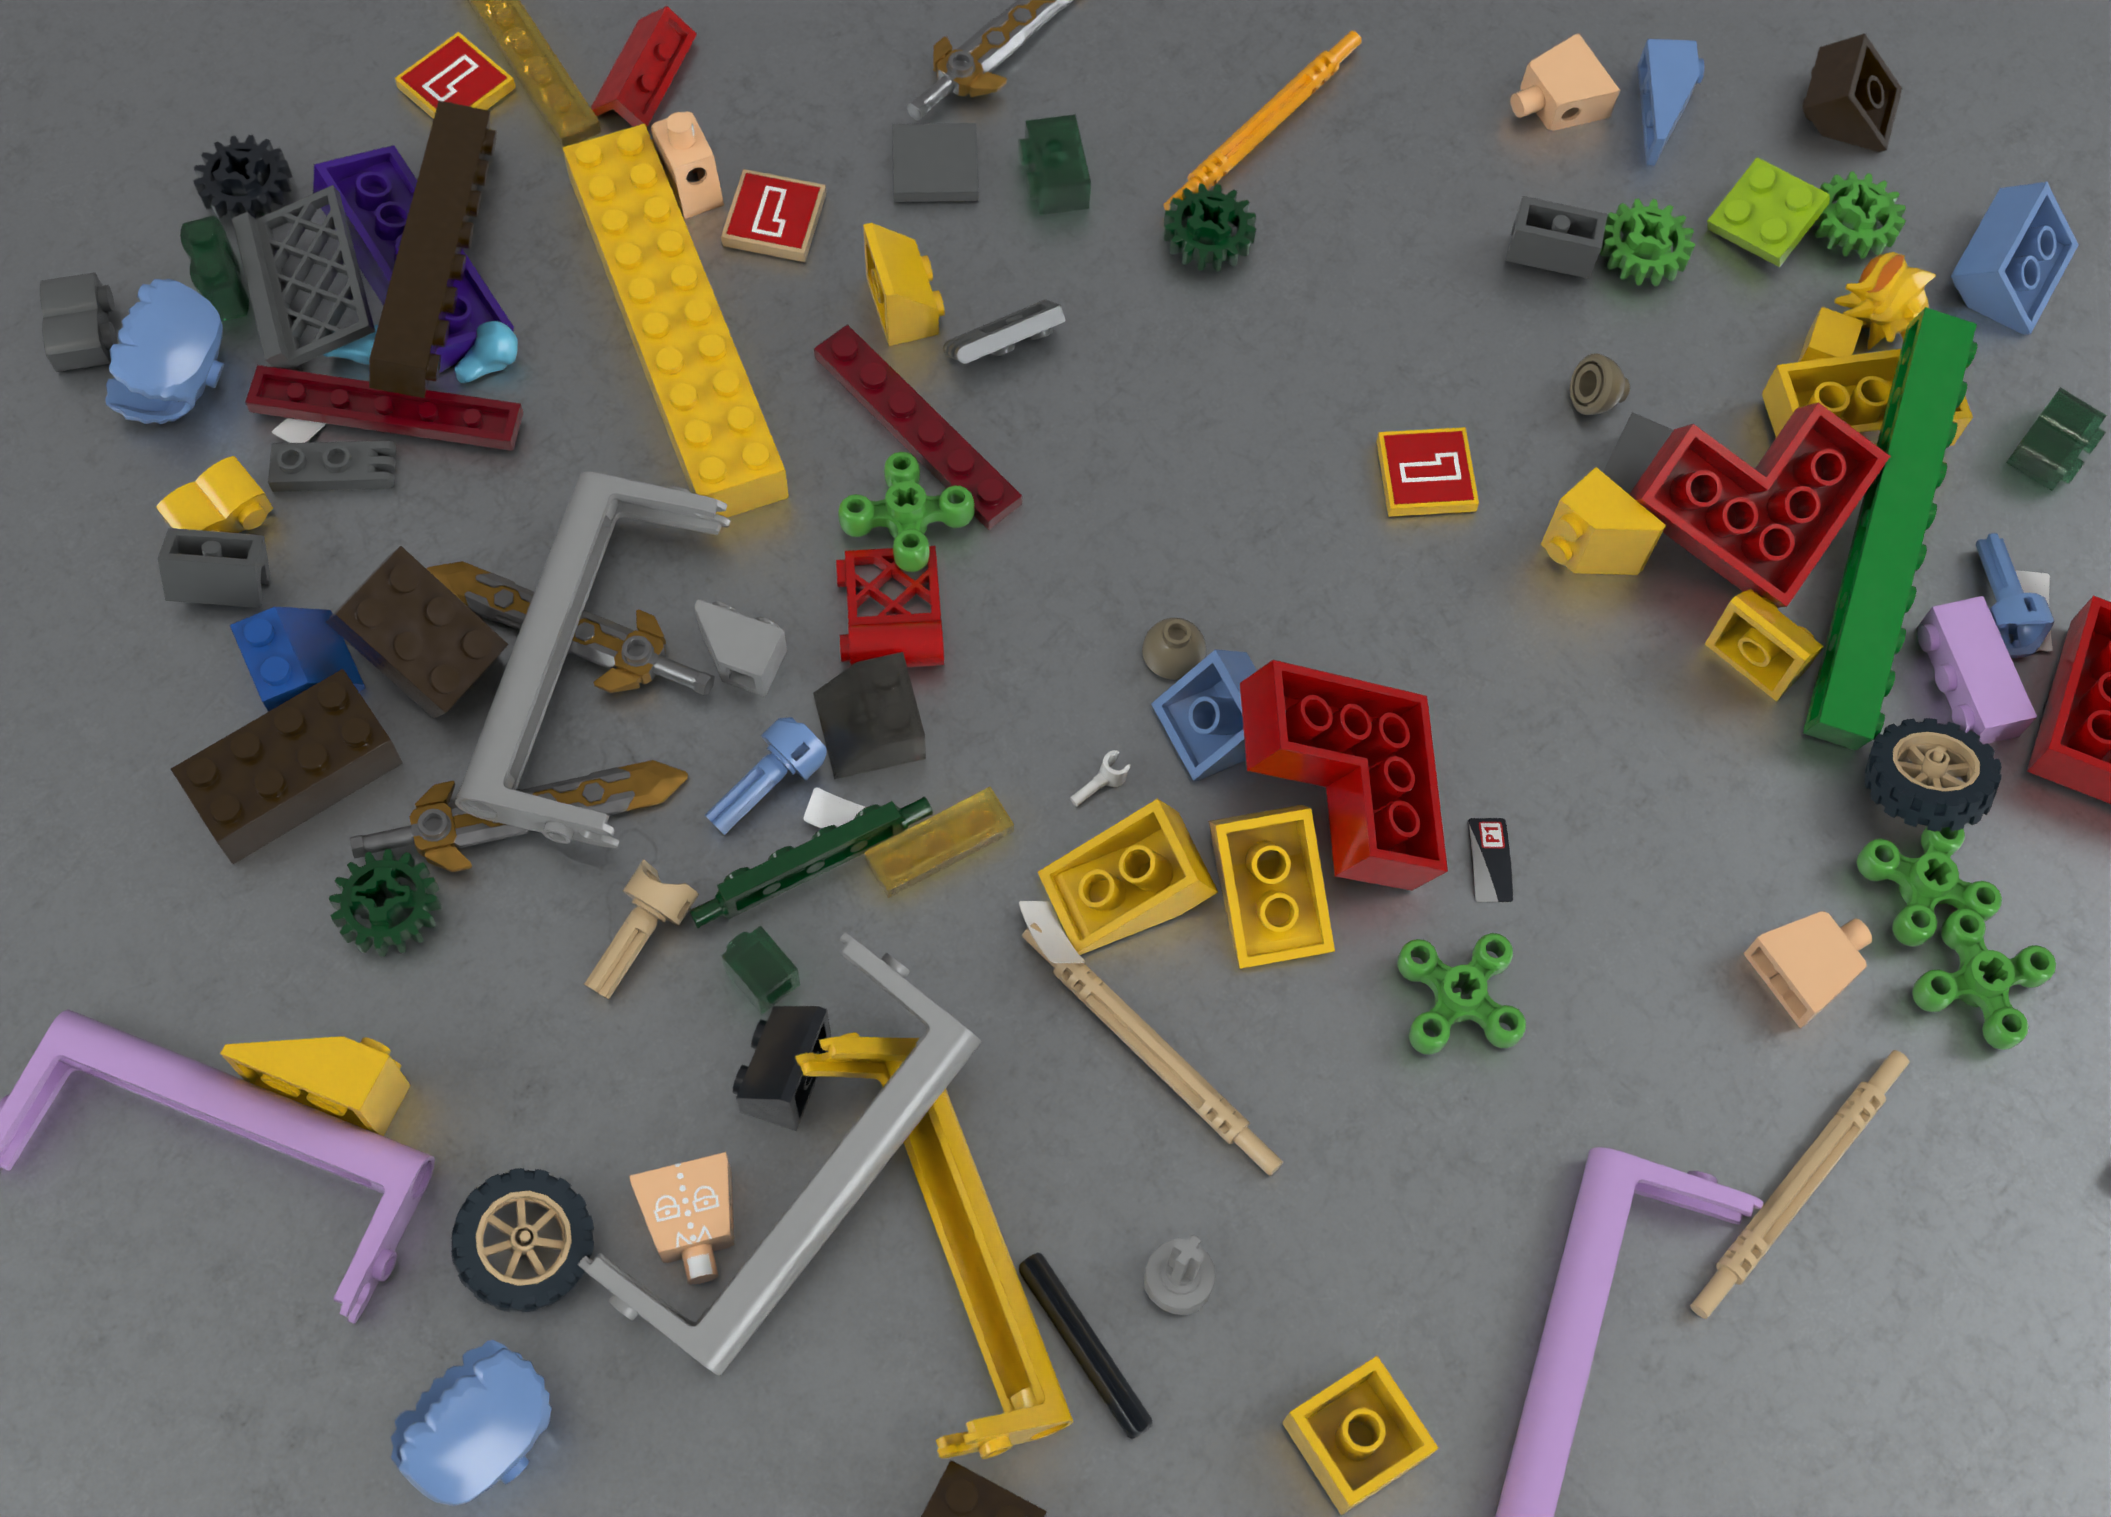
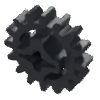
M249 135L245 143H239L236 136H231L230 145L224 146L217 141L214 143L217 152L214 154L203 152L201 156L205 165H196L194 167L198 178L193 180L199 197L206 209L212 208L219 219L229 213L232 220V218L248 212L256 220L257 212L262 211L266 215L272 212L270 208L272 203L284 205L285 200L282 192L292 191L289 178L293 176L280 148L273 149L268 139L257 145L254 135Z

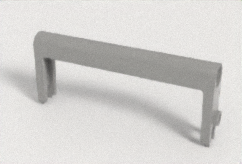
M583 472L579 475L455 799V804L458 808L481 819L541 832L548 839L558 843L567 844L571 840L608 848L618 847L619 840L613 838L614 827L607 825L609 819L607 814L516 790L616 521L621 517L718 535L721 527H729L731 522L730 519L716 514V512L726 511V503L708 496L691 493L679 486L666 488L597 472Z
M846 932L839 939L845 944L840 954L926 1026V1031L916 1042L915 1048L713 1304L706 1308L696 1322H693L629 1276L603 1254L599 1253L594 1260L585 1256L578 1264L596 1281L613 1293L609 1302L623 1315L634 1320L639 1314L707 1369L719 1376L726 1370L982 1043L969 1029L908 982L905 978L910 971L888 953H885L881 959Z

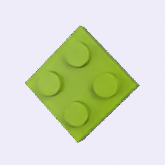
M1756 157L1709 217L1707 229L1780 268L1828 206L1830 194Z

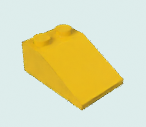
M1158 798L1038 871V875L1064 931L1079 955L1176 918L1219 893L1179 812Z
M1301 804L1208 821L1216 869L1238 967L1242 969L1335 952L1312 809Z
M344 1036L225 1044L220 1053L245 1081L382 1136L385 1135L411 1086L400 1071L402 1065L389 1055L391 1050L384 1044L367 1037H363L360 1043Z

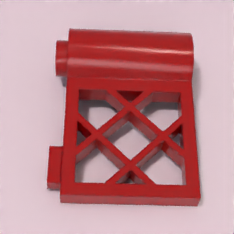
M936 545L929 546L928 569L917 580L909 577L896 565L893 557V548L845 551V559L836 560L837 586L847 587L849 634H840L841 662H850L851 671L944 665ZM875 565L883 571L868 583L855 573V566ZM891 578H894L907 588L894 601L879 591ZM928 583H929V590L925 588V586H926ZM856 587L861 590L857 595ZM915 595H918L931 605V613L912 614L903 606ZM870 597L885 607L877 616L858 617L857 609Z

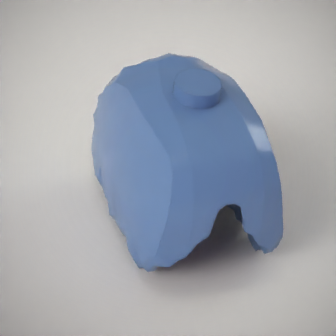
M154 279L151 284H142L137 295L140 302L135 303L133 307L129 308V315L122 320L123 328L118 331L120 344H113L110 349L111 363L109 371L115 378L108 379L106 383L108 393L105 398L106 405L112 410L123 414L126 420L140 421L144 424L175 422L189 413L195 406L196 401L202 396L206 385L213 388L216 387L224 363L217 361L223 338V326L220 315L211 302L195 290L178 281Z
M495 1340L486 1341L481 1347L467 1350L462 1355L464 1366L448 1368L444 1377L433 1380L429 1391L421 1393L420 1400L416 1403V1410H406L395 1419L396 1430L391 1436L393 1445L391 1459L402 1475L418 1491L434 1502L451 1506L469 1503L492 1488L499 1480L504 1484L511 1482L529 1464V1460L525 1455L532 1449L538 1436L547 1429L550 1423L552 1406L549 1404L550 1393L545 1389L544 1378L535 1372L531 1361L524 1360L519 1352H512L505 1345Z

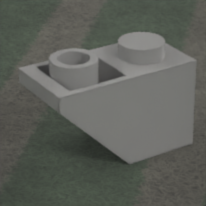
M698 599L694 606L698 627L722 682L765 697L787 652L784 629H781L775 622L767 618L757 617L753 619L739 614L734 608L725 603L713 602L711 604Z

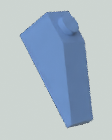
M1647 39L1637 69L1647 165L1655 166L1690 100L1695 85L1700 84L1703 80L1704 60L1703 58H1698L1697 41Z

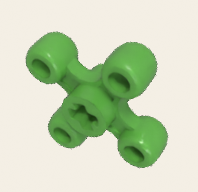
M897 452L889 456L885 462L884 477L889 488L885 499L870 501L867 497L858 494L846 497L839 506V523L842 530L852 537L865 536L875 527H887L889 533L895 538L893 557L896 565L904 571L916 572L924 568L929 561L930 547L927 537L924 535L928 524L939 521L951 528H961L968 525L974 517V498L967 488L955 485L943 490L941 495L927 496L925 490L919 485L920 466L917 459L910 453Z
M1926 826L1921 834V845L1924 853L1919 858L1903 856L1896 845L1886 839L1870 841L1857 856L1858 870L1865 878L1872 881L1888 879L1899 884L1901 897L1907 903V906L1895 917L1892 930L1894 936L1902 944L1911 947L1920 946L1932 937L1937 929V919L1934 914L1936 905L1948 904L1956 907L1958 910H1974L1981 915L1985 922L1999 911L2002 905V896L1997 887L1986 881L1970 883L1961 880L1957 865L1950 858L1960 849L1964 842V829L1951 831L1949 827H1942L1941 831L1927 830Z
M1959 909L1951 913L1941 927L1943 941L1951 949L1956 950L1959 955V970L1954 973H1947L1938 969L1922 974L1913 986V999L1917 1006L1928 1012H1939L1947 1008L1956 999H1961L1967 1005L1980 1007L1985 1019L1982 1032L1987 1043L2000 1050L2011 1049L2024 1040L2028 1034L2029 1025L2024 1014L2011 1005L2008 997L2009 988L2019 984L2027 988H2036L2045 984L2055 973V957L2049 950L2039 945L2028 946L2011 959L2000 952L1988 950L1984 942L1986 925L1981 915L1971 909Z
M1498 933L1482 936L1472 951L1471 962L1467 965L1462 964L1455 967L1444 964L1439 959L1435 947L1426 940H1411L1402 947L1397 959V966L1401 975L1409 981L1427 984L1435 995V1007L1417 1016L1409 1029V1040L1416 1051L1428 1055L1438 1053L1447 1044L1451 1026L1455 1022L1466 1020L1478 1023L1484 1029L1487 1040L1498 1048L1513 1047L1522 1039L1526 1031V1020L1522 1012L1513 1006H1502L1494 1002L1487 991L1488 979L1505 971L1513 958L1512 945L1505 936ZM1487 951L1495 953L1498 958L1491 957ZM1412 957L1421 959L1424 964L1414 962ZM1461 988L1462 995L1469 994L1470 997L1468 999H1461V992L1454 993L1453 989ZM1499 1023L1508 1025L1511 1031L1503 1029ZM1423 1029L1433 1031L1436 1037L1426 1035Z

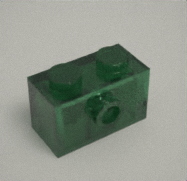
M1076 115L1026 120L1025 138L1018 140L1019 156L1022 165H1029L1030 173H1026L1027 194L1029 199L1036 198L1039 215L1089 209L1091 180Z

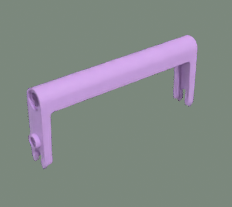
M65 1010L61 1012L50 1025L10 1095H6L0 1101V1168L8 1171L12 1169L71 1072L78 1070L383 1194L382 1199L334 1296V1301L342 1304L339 1314L346 1317L349 1315L347 1321L355 1324L365 1310L378 1282H384L390 1276L395 1266L397 1253L394 1251L431 1179L435 1164L434 1156L74 1011Z
M1597 1147L1590 1149L1496 1517H1554L1634 1193L1737 1225L1741 1224L1742 1216L1752 1217L1753 1208L1762 1209V1200L1745 1192L1718 1184V1180L1714 1176L1704 1172L1689 1171L1685 1173L1611 1148Z

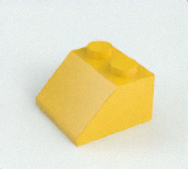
M874 223L863 224L866 277L888 346L939 335V317L945 316V310L940 291H932L929 283L933 281V272L928 256H920L915 239Z
M1595 467L1559 500L1540 545L1546 549L1548 555L1555 562L1564 564L1573 573L1638 575L1644 569L1666 525Z
M1751 588L1736 595L1729 602L1705 642L1707 647L1776 702L1805 673L1824 647L1815 640L1809 630L1796 625L1782 614L1772 601L1759 596Z

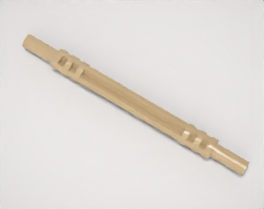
M1036 923L1030 925V927L1042 933V930ZM1027 928L1024 931L1022 937L1055 968L1053 974L1229 1145L1235 1142L1269 1176L1278 1170L1283 1161L1248 1128L1250 1122L1085 963H1052L1038 947L1029 929Z
M1893 1050L1868 1082H1861L1809 1149L1765 1202L1762 1209L1758 1211L1717 1262L1716 1268L1718 1271L1690 1305L1691 1309L1698 1316L1707 1319L1734 1284L1741 1285L1772 1244L1886 1102L1885 1093L1909 1064V1059L1900 1051Z

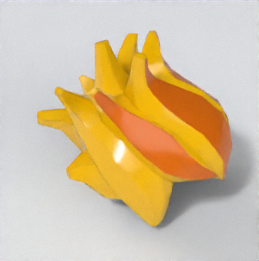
M1896 252L1881 254L1867 264L1862 271L1858 283L1846 284L1845 289L1852 293L1837 297L1834 301L1840 306L1852 308L1844 311L1843 314L1864 321L1862 328L1870 327L1867 349L1870 350L1885 337L1888 342H1893L1895 335L1900 333L1904 340L1907 325L1925 307L1928 308L1929 304L1924 288L1936 275L1920 268L1908 267L1905 255Z

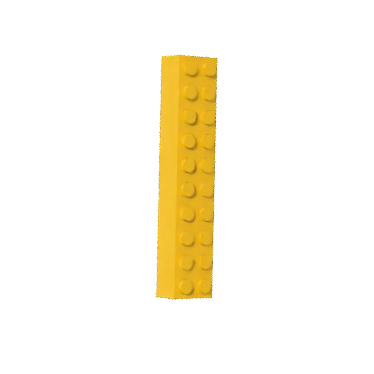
M641 124L562 147L571 184L690 492L726 503V511L716 512V514L726 518L789 498L786 470L646 125Z

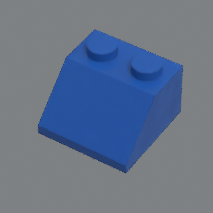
M275 606L230 625L259 696L268 712L341 669H344L358 691L366 689L344 638L326 623L333 615L331 610Z

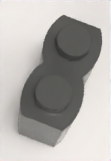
M95 272L41 280L40 301L43 314V343L45 354L55 371L60 372L110 364V349L113 344H118L115 328L112 322H109L108 312L115 310L114 298L109 285H102Z

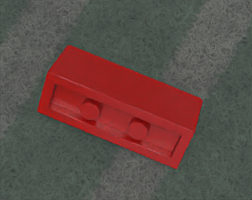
M668 6L641 18L635 25L589 111L595 116H599L614 109L633 127L645 124L648 127L697 33Z

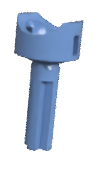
M1998 533L1988 534L1986 539H1979L1976 542V548L1997 602L1989 610L2010 657L2021 658L2033 655L2051 630L2055 622L2045 597L2037 593H2024L2003 538H1999ZM2009 634L2013 635L2014 641L2012 643L2010 642Z
M792 717L779 718L761 735L769 745L767 749L771 754L761 759L705 814L724 835L785 777L787 771L792 775L798 774L806 781L824 763L827 748L804 723H797Z

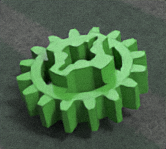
M1850 171L1845 181L1836 174L1833 176L1830 184L1824 182L1820 187L1821 190L1830 194V202L1813 224L1820 225L1815 236L1817 238L1827 236L1830 239L1827 248L1831 250L1839 245L1843 247V256L1846 257L1850 254L1851 250H1857L1859 257L1864 259L1870 249L1878 256L1882 254L1886 246L1891 248L1894 245L1906 222L1902 218L1906 207L1905 205L1895 204L1900 194L1898 192L1887 193L1885 188L1888 182L1885 180L1876 185L1872 183V174L1869 173L1866 174L1863 180H1859L1855 172Z
M1639 198L1634 199L1631 209L1624 203H1621L1616 214L1611 212L1608 214L1600 256H1611L1607 267L1608 269L1620 267L1622 269L1620 275L1622 280L1631 274L1636 276V285L1641 286L1645 278H1650L1654 286H1659L1663 276L1671 282L1675 279L1678 271L1684 272L1695 247V243L1690 241L1694 231L1692 228H1682L1686 220L1684 215L1677 217L1671 215L1673 206L1668 205L1661 210L1658 208L1656 199H1652L1649 206H1643ZM1620 232L1624 234L1622 240L1620 237Z

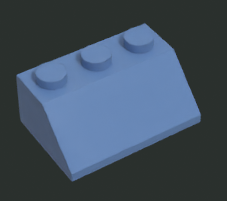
M2048 182L2000 188L1951 275L1955 288L1961 294L1968 308L2023 335L2032 333L2079 245Z

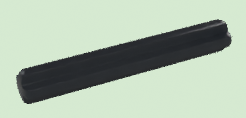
M1038 1252L1026 1258L1019 1265V1273L1126 1435L1131 1439L1140 1436L1152 1426L1151 1416L1043 1254Z

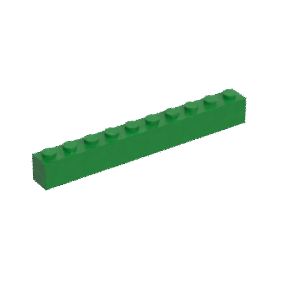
M1925 307L1907 325L1876 445L1890 455V458L1863 496L1803 734L1856 751L1872 740H1875L1876 736L1882 731L1885 721L1884 713L1880 712L1883 699L1890 693L1896 676L1895 671L1891 670L1894 655L1898 654L1906 637V629L1902 628L1904 615L1910 610L1916 597L1917 589L1915 586H1912L1915 571L1919 570L1926 556L1927 546L1922 544L1925 530L1929 529L1936 516L1937 504L1932 502L1935 490L1940 487L1947 472V463L1943 462L1946 448L1951 445L1957 432L1958 425L1957 422L1953 421L1956 408L1962 403L1967 391L1968 384L1963 381L1965 370L1972 363L1977 351V342L1973 341L1976 323Z

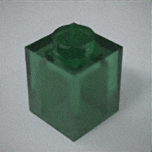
M761 925L751 933L746 931L737 935L728 943L725 948L726 952L721 955L725 972L761 1015L801 985L798 968Z

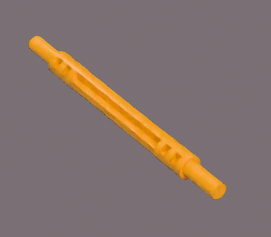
M1350 31L1329 51H1322L1296 77L1188 175V181L1163 204L1165 211L1170 210V202L1173 197L1183 201V189L1187 188L1195 194L1198 193V187L1201 183L1205 185L1207 191L1217 184L1222 177L1339 70V64L1362 43L1360 35L1355 31Z

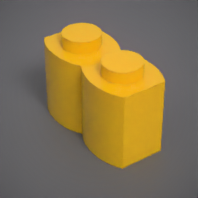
M235 456L227 457L205 470L196 481L177 488L156 506L170 528L239 533L260 526L273 509L264 491Z

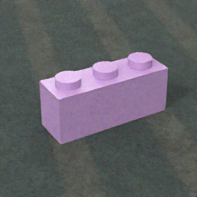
M1984 596L1933 606L1917 626V637L1921 649L1927 652L1934 667L1937 687L1941 692L1945 693L1952 709L1953 723L1960 725V730L1966 733L1971 730L1979 735L1980 742L1983 744L2019 737L2037 718V715Z

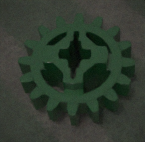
M1201 183L1198 187V193L1195 194L1187 188L1183 189V201L1173 197L1170 202V210L1165 211L1163 238L1164 241L1171 242L1170 253L1173 255L1182 252V264L1187 265L1192 260L1198 261L1197 266L1200 271H1203L1206 263H1212L1216 271H1221L1223 261H1227L1228 264L1234 267L1237 265L1238 254L1247 257L1250 244H1254L1256 214L1248 212L1250 202L1248 200L1237 202V191L1234 189L1227 195L1221 193V184H1216L1213 191H1207L1205 185ZM1187 217V225L1183 228L1182 222ZM1234 227H1236L1237 233L1234 237H1232V230Z
M385 849L382 860L377 861L370 852L365 853L366 864L359 867L353 862L347 864L352 874L349 879L336 877L334 882L342 893L329 896L331 905L337 910L330 915L337 928L342 927L340 934L347 943L356 940L357 948L364 954L371 948L372 944L375 946L380 957L386 956L389 945H395L402 954L406 952L405 941L412 938L418 943L424 941L419 931L422 926L435 927L436 922L429 911L441 909L438 897L433 895L440 890L434 877H429L431 873L426 864L421 862L415 865L412 855L408 852H405L399 861L396 860L391 849ZM400 877L413 883L416 890H411L410 886H402L399 881ZM355 915H360L362 919H369L371 929L361 925L356 920Z

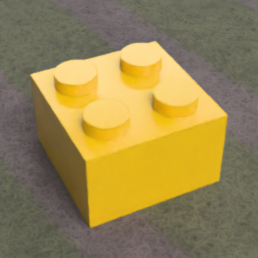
M1378 1355L1290 1411L1282 1422L1341 1516L1428 1459L1439 1449Z

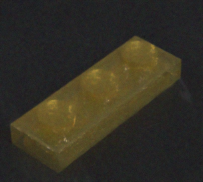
M988 787L865 851V860L885 894L890 898L1013 833L1014 823L992 788Z

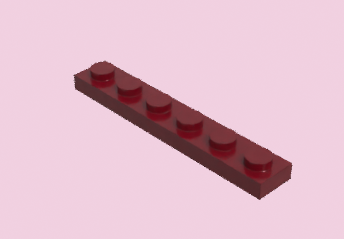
M848 324L814 348L815 359L945 488L954 485L962 486L971 492L974 498V516L988 530L1022 505V495Z
M257 365L245 401L251 413L510 451L514 450L524 414L520 403L427 390L425 398L369 388V381Z

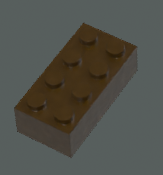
M341 669L172 767L171 771L231 863L235 864L403 764L390 737L344 669Z

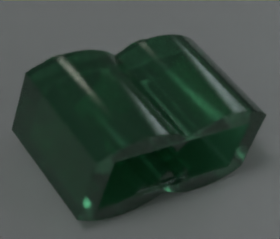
M214 215L183 223L180 239L190 261V277L196 291L211 302L218 311L221 322L246 316L249 310V297L239 276L240 265L222 223Z
M2060 387L2006 463L2051 491L2054 490L2061 480L2069 484L2085 463L2078 458L2082 450L2090 454L2105 435L2106 431L2099 428L2107 415Z

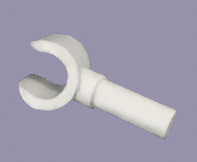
M1112 750L1104 756L1099 773L1092 778L1093 780L1070 797L1071 802L1076 807L1099 789L1105 786L1118 787L1125 782L1131 764H1128L1122 770H1113L1111 768L1118 758L1119 751Z

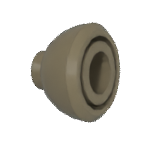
M1597 353L1590 354L1580 361L1573 372L1570 382V396L1573 406L1579 413L1584 415H1598L1609 411L1618 403L1623 402L1628 397L1630 391V383L1624 377L1618 364L1609 357Z
M1166 618L1156 623L1147 632L1142 645V655L1146 665L1155 674L1166 679L1178 680L1206 658V642L1200 630L1192 622L1182 618Z

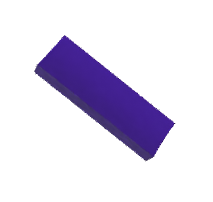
M394 145L314 164L313 194L332 185L340 192L359 269L383 306L417 183L416 177ZM330 205L321 207L327 217L331 210ZM462 249L461 254L466 255V253ZM467 255L462 281L454 280L453 287L458 288L454 314L446 313L444 319L450 321L447 344L445 348L437 347L436 354L441 355L439 374L459 362L473 347L477 338V328L481 324L498 321L506 324L514 332L513 324Z

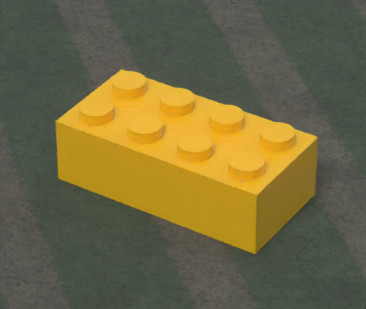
M1901 349L1777 365L1762 392L1775 436H1778L1796 408L1819 402L1873 444L1877 445ZM1964 397L1960 406L1955 410L1953 421L1957 422L1958 426L1950 446L1955 445L1973 418L1966 397Z

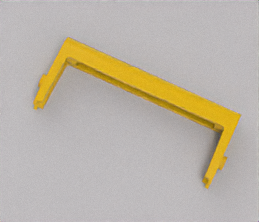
M852 1032L838 1037L819 1040L821 1048L828 1051L826 1053H804L795 1056L801 1066L804 1076L877 1079L882 1084V1087H884L915 1048L919 1038L860 1037L858 1033ZM945 1089L903 1143L1004 1413L971 1420L966 1423L968 1431L939 1437L936 1439L940 1458H950L979 1452L982 1459H988L1006 1452L1012 1448V1445L1038 1440L1068 1427L1074 1421L948 1092Z

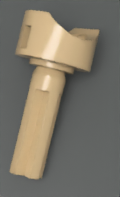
M644 859L623 889V892L633 899L632 903L637 907L630 912L584 983V985L607 999H610L655 930L658 920L663 923L667 920L679 926L699 895L696 890L686 883H662L659 879L658 871Z

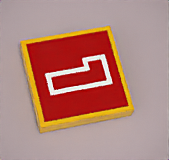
M459 31L394 78L397 88L433 119L438 101L487 110L516 89L514 78Z
M1466 427L1378 432L1376 442L1388 517L1477 511L1479 500Z

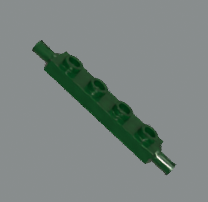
M925 796L902 808L896 806L893 801L882 806L878 804L870 805L858 812L853 820L839 827L830 825L820 829L806 843L795 848L793 846H786L778 849L769 856L768 861L752 869L743 867L731 872L725 877L724 882L717 885L718 892L715 898L693 909H689L690 915L697 928L723 915L729 919L903 835L909 825L932 816V808Z

